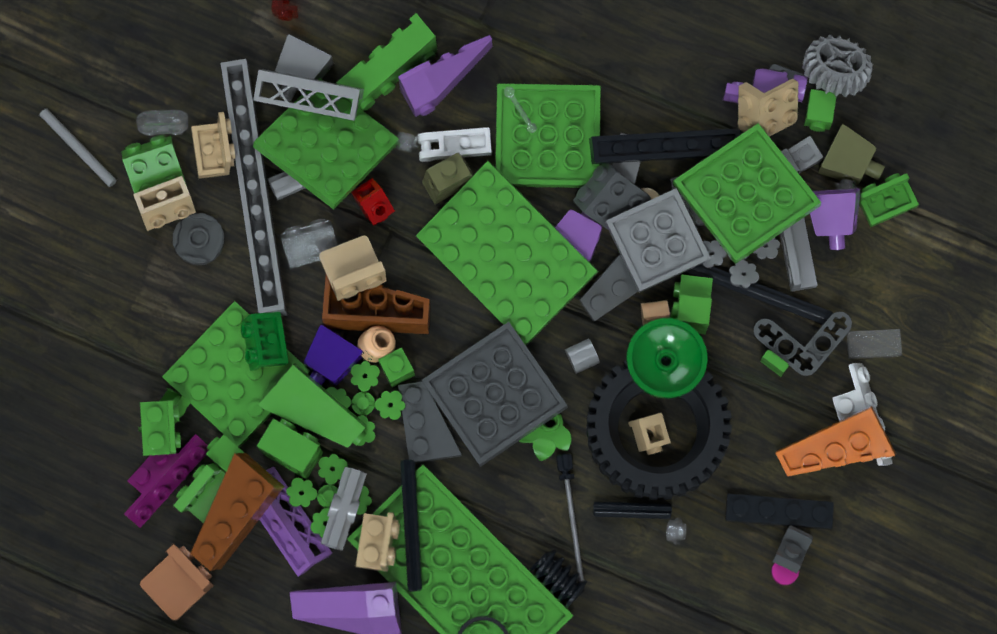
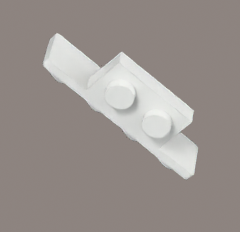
M862 363L849 364L855 390L832 398L839 421L872 406L885 431L884 422L878 416L876 409L878 405L877 398L871 392L869 386L870 375L868 370ZM891 457L876 458L879 466L892 464Z

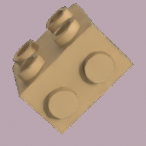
M791 79L765 93L747 82L739 86L738 128L742 132H746L759 123L770 137L797 121L798 81L795 79Z
M218 112L216 124L191 126L198 179L229 175L230 167L234 166V144H229L230 134H232L230 118L225 119L224 112Z
M361 236L325 250L319 255L337 301L350 298L361 291L375 288L387 281L381 261H378L367 236Z

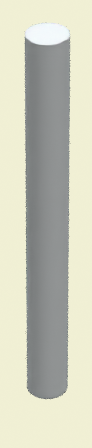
M47 108L40 113L43 120L109 187L116 183L117 180Z

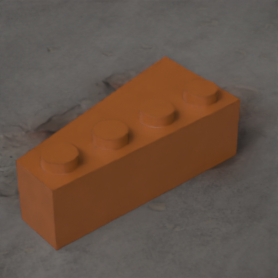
M326 275L322 313L323 325L326 328L366 331L373 326L379 325L385 326L395 333L429 334L431 310L429 299L400 290L394 291L379 285L375 288L361 291L350 298L337 301Z
M234 453L191 551V555L209 571L222 569L285 486L246 453Z

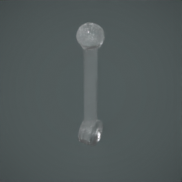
M509 86L506 87L504 95L512 100L527 124V131L534 133L537 130L536 124L531 123L514 96V89Z

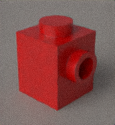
M373 178L351 192L363 214L373 225L386 220L390 214L395 212L383 189Z

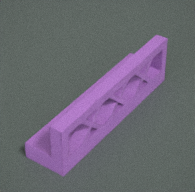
M271 467L266 471L285 487L259 520L296 575L300 576L306 573L314 564L328 558L332 552L329 547L320 544L322 540L320 534H314L311 531L310 526L312 522L302 507H293L289 503L290 496L286 493L288 487L275 467ZM280 499L288 503L290 511L281 507L279 504ZM295 521L303 525L305 528L304 533L296 529L294 526ZM309 543L316 545L321 554L315 556L309 548Z

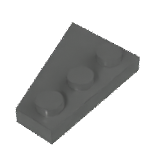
M416 382L398 385L399 392L402 394V401L406 405L405 409L402 410L409 459L414 460L415 463L462 456L433 397L424 383Z

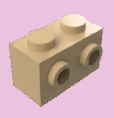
M182 176L133 194L147 231L160 228L167 223L184 219L196 213Z

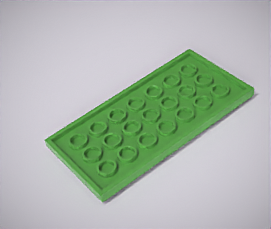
M424 465L416 471L422 575L421 591L409 592L407 587L402 485L372 514L388 517V512L394 513L396 520H399L400 524L398 540L393 539L392 547H395L396 550L394 566H389L388 572H378L388 582H396L397 591L439 634H458L460 628L467 621L479 616H487L498 620L506 628L508 634H556L573 617ZM362 525L347 538L357 550L359 548ZM481 620L470 624L462 634L504 633L495 623Z

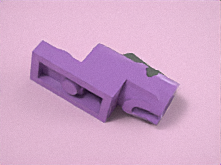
M773 64L769 69H756L752 86L765 93L791 79H795L798 81V102H802L808 77L799 72ZM727 83L723 100L738 103L739 86L743 83Z

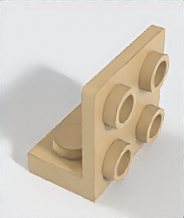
M388 512V517L364 513L356 561L357 568L388 572L389 566H394L396 550L395 547H392L393 539L398 540L400 530L399 520H396L394 513Z

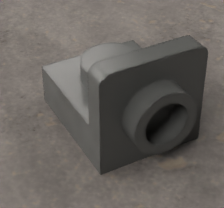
M789 526L778 547L773 562L798 573L813 540V536L793 526Z

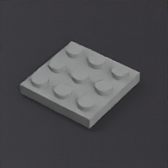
M677 188L605 221L639 293L711 259Z

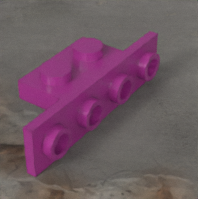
M195 434L178 454L149 456L127 480L141 495L124 515L141 528L209 451L207 449L208 445Z

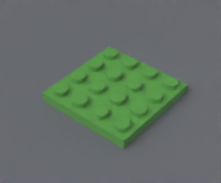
M306 90L305 92L308 95L312 91ZM320 92L310 97L314 106L322 108L329 103L325 95ZM301 95L294 103L304 98L303 95ZM330 95L332 100L338 97L335 95ZM342 97L335 102L340 112L350 114L352 104L347 98ZM306 100L301 103L302 105L309 106ZM332 106L326 108L328 110L335 111ZM359 107L355 121L288 108L254 141L253 148L334 210L398 145L399 138Z
M497 84L496 169L514 187L581 188L585 186L593 176L595 169L599 167V164L591 163L589 138L600 136V85Z
M759 123L673 180L674 186L735 264L821 206V201Z
M234 301L162 378L179 394L189 400L190 404L223 435L240 448L272 414L262 409L258 404L291 366L296 363L308 375L311 371L289 350H287L288 364L260 367L256 371H250L249 364L245 360V338L241 335L242 320L249 316V314Z

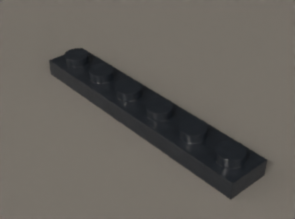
M740 128L592 136L589 138L591 163L607 164L707 158L740 136Z

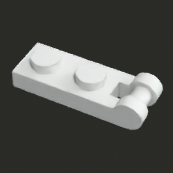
M489 127L427 132L417 135L418 143L421 144L419 160L422 162L447 159L456 153H460L463 157L492 155ZM439 142V149L432 150L431 143Z

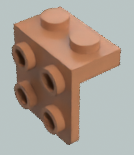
M173 544L166 551L169 555L140 582V586L170 619L176 621L214 585L209 581L212 575L202 565L197 568L190 561L194 558L184 546L179 549Z

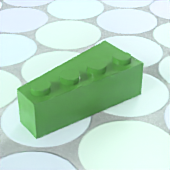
M417 13L410 18L411 25L403 30L398 28L392 34L393 37L387 46L379 45L372 51L369 56L370 60L367 63L364 60L359 62L336 82V84L364 89L363 99L359 100L358 104L361 110H368L375 103V99L381 94H389L399 81L398 76L435 58V53L437 52L436 36ZM347 98L352 104L353 99Z

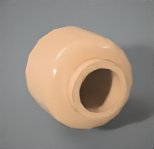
M377 325L360 335L357 347L363 351L362 357L365 360L375 363L379 362L378 359L394 351L396 341L393 333L388 328Z

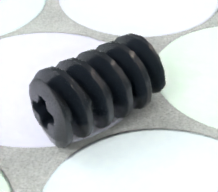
M554 549L546 552L529 571L537 568L535 577L538 579L545 576L543 585L553 584L550 592L554 594L560 591L558 600L561 602L568 599L565 606L568 608L585 591L584 588L587 580L577 582L580 573L576 572L570 575L569 572L572 565L569 564L562 567L564 557L562 556L555 560L554 556L557 550Z

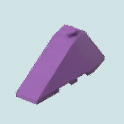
M490 35L463 46L458 51L459 54L454 55L448 52L440 57L441 59L433 65L427 61L398 76L400 91L415 117L420 114L425 116L434 111L435 106L446 97L492 48V38Z
M396 582L290 591L293 619L357 634H402Z

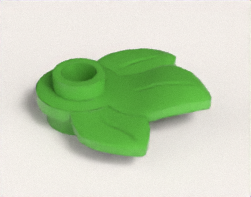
M560 414L551 419L555 423L554 426L547 427L543 424L519 441L521 443H533L534 454L540 461L551 457L556 447L564 451L569 450L571 434L563 426V419Z

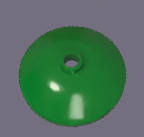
M671 318L657 319L642 326L632 337L627 350V367L633 381L646 393L659 398H676L693 390L703 378L707 367V350L699 333L689 324ZM667 357L671 360V364L664 366L661 363V359Z

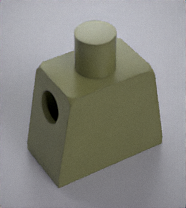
M842 124L818 173L859 185L864 174L879 180L885 166L871 160L877 149L873 144Z
M456 153L427 169L422 184L436 205L456 194L474 176V173L465 158L460 153Z

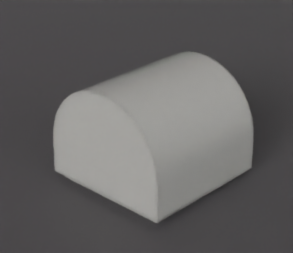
M589 338L565 349L575 374L600 363L596 350Z

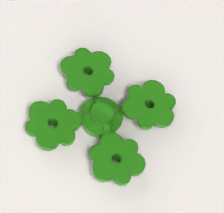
M363 361L361 365L356 364L351 368V374L353 375L351 383L358 385V388L363 391L357 393L353 397L352 402L346 396L344 389L340 388L337 390L334 387L326 389L346 408H349L352 404L354 412L360 415L358 418L367 425L364 429L366 436L360 441L358 446H363L365 442H373L375 439L373 431L375 424L368 422V418L364 415L371 413L375 407L380 411L382 418L389 417L392 420H397L401 416V411L406 407L402 401V394L399 391L391 393L384 391L381 394V398L376 401L370 393L366 392L371 386L378 384L377 377L380 374L379 368L375 365H370L368 361Z
M331 454L329 458L322 457L319 460L318 464L321 469L318 471V475L321 478H325L326 483L329 485L321 487L318 493L316 489L312 488L313 484L310 480L303 481L301 478L293 479L291 482L292 487L286 490L287 495L290 496L289 503L293 507L300 505L308 507L310 501L315 500L316 497L319 504L325 507L321 513L313 515L314 522L310 526L311 531L314 534H320L321 538L326 528L323 523L328 522L329 508L334 493L337 494L338 490L333 484L338 479H341L345 467H348L347 461L339 459L336 454ZM366 486L362 487L359 497L360 504L356 513L358 515H363L367 510V506L372 503ZM303 491L304 495H300L299 492Z

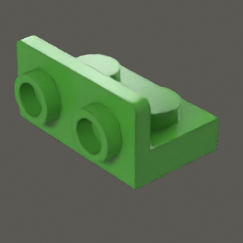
M173 400L140 402L143 456L176 454V448H181L180 432H175L174 422L179 421L178 405L173 406Z

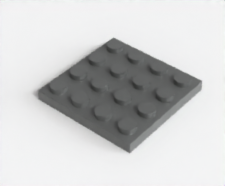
M507 322L422 379V382L480 467L568 408L510 322Z

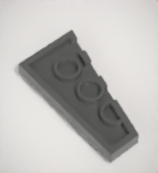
M620 254L579 299L592 321H596L638 292Z

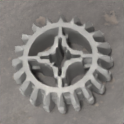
M829 35L827 38L820 36L817 41H813L805 52L802 68L805 71L804 76L809 77V83L816 84V89L822 88L826 94L828 92L834 93L835 97L838 94L847 97L849 94L855 96L857 92L862 91L866 87L872 76L873 64L870 61L871 56L866 55V49L859 48V43L853 44L850 42V38L844 40L840 35L837 38Z

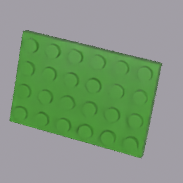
M489 161L475 173L416 235L503 325L510 322L526 346L599 272Z

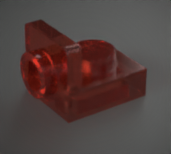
M272 0L271 9L273 16H276L277 19L291 21L292 18L298 19V7L285 5L289 4L290 0Z

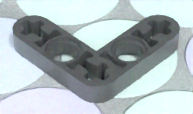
M845 312L832 314L805 347L771 319L759 320L754 326V335L767 348L786 361L796 372L808 376L817 371L852 328V319ZM835 317L839 319L845 317L847 319L845 321L847 328L845 330L842 328L837 330L835 334L840 337L836 341L824 329L827 326L830 330L836 325L833 321ZM761 324L764 326L771 324L770 331L776 336L778 331L783 334L775 341L774 346L769 344L773 340L770 336L765 335L761 337V329L759 328ZM820 336H826L831 341V346L827 351H820L816 347V340ZM785 339L790 340L794 346L792 353L788 355L782 354L778 348L779 343ZM798 348L803 350L799 354L803 359L812 358V370L805 369L803 371L800 368L802 363L799 360L795 359L794 363L789 360L796 355Z

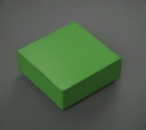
M767 350L760 361L780 377L789 367L786 361L771 350Z

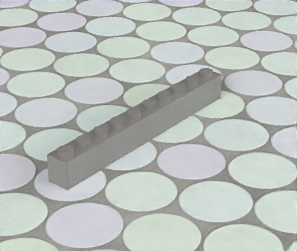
M246 59L222 62V76L231 123L232 142L235 149V162L258 313L281 312V316H286L287 310L263 154L253 148L254 141L260 134L255 102L253 101L254 95L249 65Z

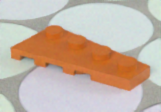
M872 406L776 451V455L787 477L819 471L824 468L840 467L850 463L866 462L876 458H887L896 455Z

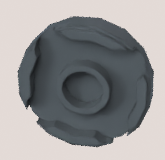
M193 213L176 225L173 232V245L177 254L185 262L192 265H205L214 261L221 254L225 245V234L221 225L212 216L204 213Z

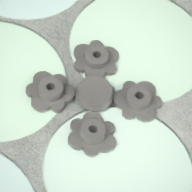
M773 238L753 253H756L760 259H765L766 257L773 259L778 255L777 249L780 247V242ZM713 240L711 243L703 241L711 258L703 263V265L707 268L713 267L714 264L721 265L723 258L727 255L726 251L716 240ZM747 257L729 269L731 274L730 282L735 286L741 285L743 288H748L750 283H756L759 280L756 266L752 263L748 264L745 261Z

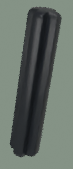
M594 502L593 515L595 517L669 519L672 516V506L670 504Z

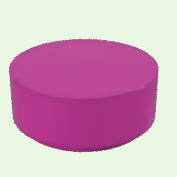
M774 563L771 574L776 583L790 585L797 579L799 571L795 573Z

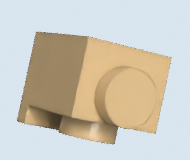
M662 413L628 422L629 427L633 429L639 452L647 451L648 455L663 451V445L671 443Z

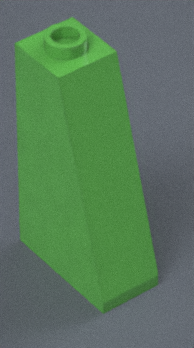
M296 363L291 366L258 404L264 410L347 448L352 443L357 446L366 436L363 430L367 425Z

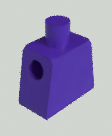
M320 325L304 360V365L312 371L310 376L321 386L325 380L337 386L349 374L352 366L358 364L363 359V351L325 326Z

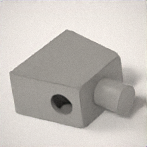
M288 34L275 72L318 80L319 78L322 79L332 67L333 59L331 55ZM282 85V86H281V89L283 90V89L286 88L287 86ZM292 87L284 94L291 101L299 89Z

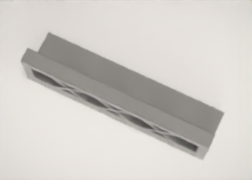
M261 69L258 70L253 101L355 121L359 100L363 99L364 89ZM263 81L273 83L278 93L271 98L262 97ZM278 84L285 85L287 87L282 90ZM292 87L298 88L304 97L296 103L290 102L284 94ZM304 89L312 92L307 95ZM317 92L323 93L329 101L322 108L315 107L310 100V97ZM281 95L284 101L277 100L276 98ZM330 95H335L338 97L332 100ZM342 97L353 99L350 114L340 112L335 102ZM306 100L309 106L302 105L301 103ZM332 106L335 111L328 110L326 108Z
M802 218L780 233L791 292L817 287L805 219Z

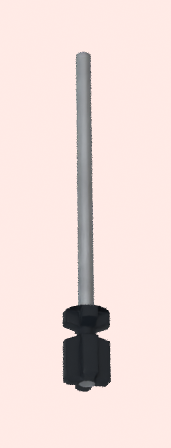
M562 454L556 456L557 469L563 472L559 476V481H565L577 572L580 573L578 579L583 581L584 577L570 480L575 479L574 474L569 473V470L573 468L571 454Z

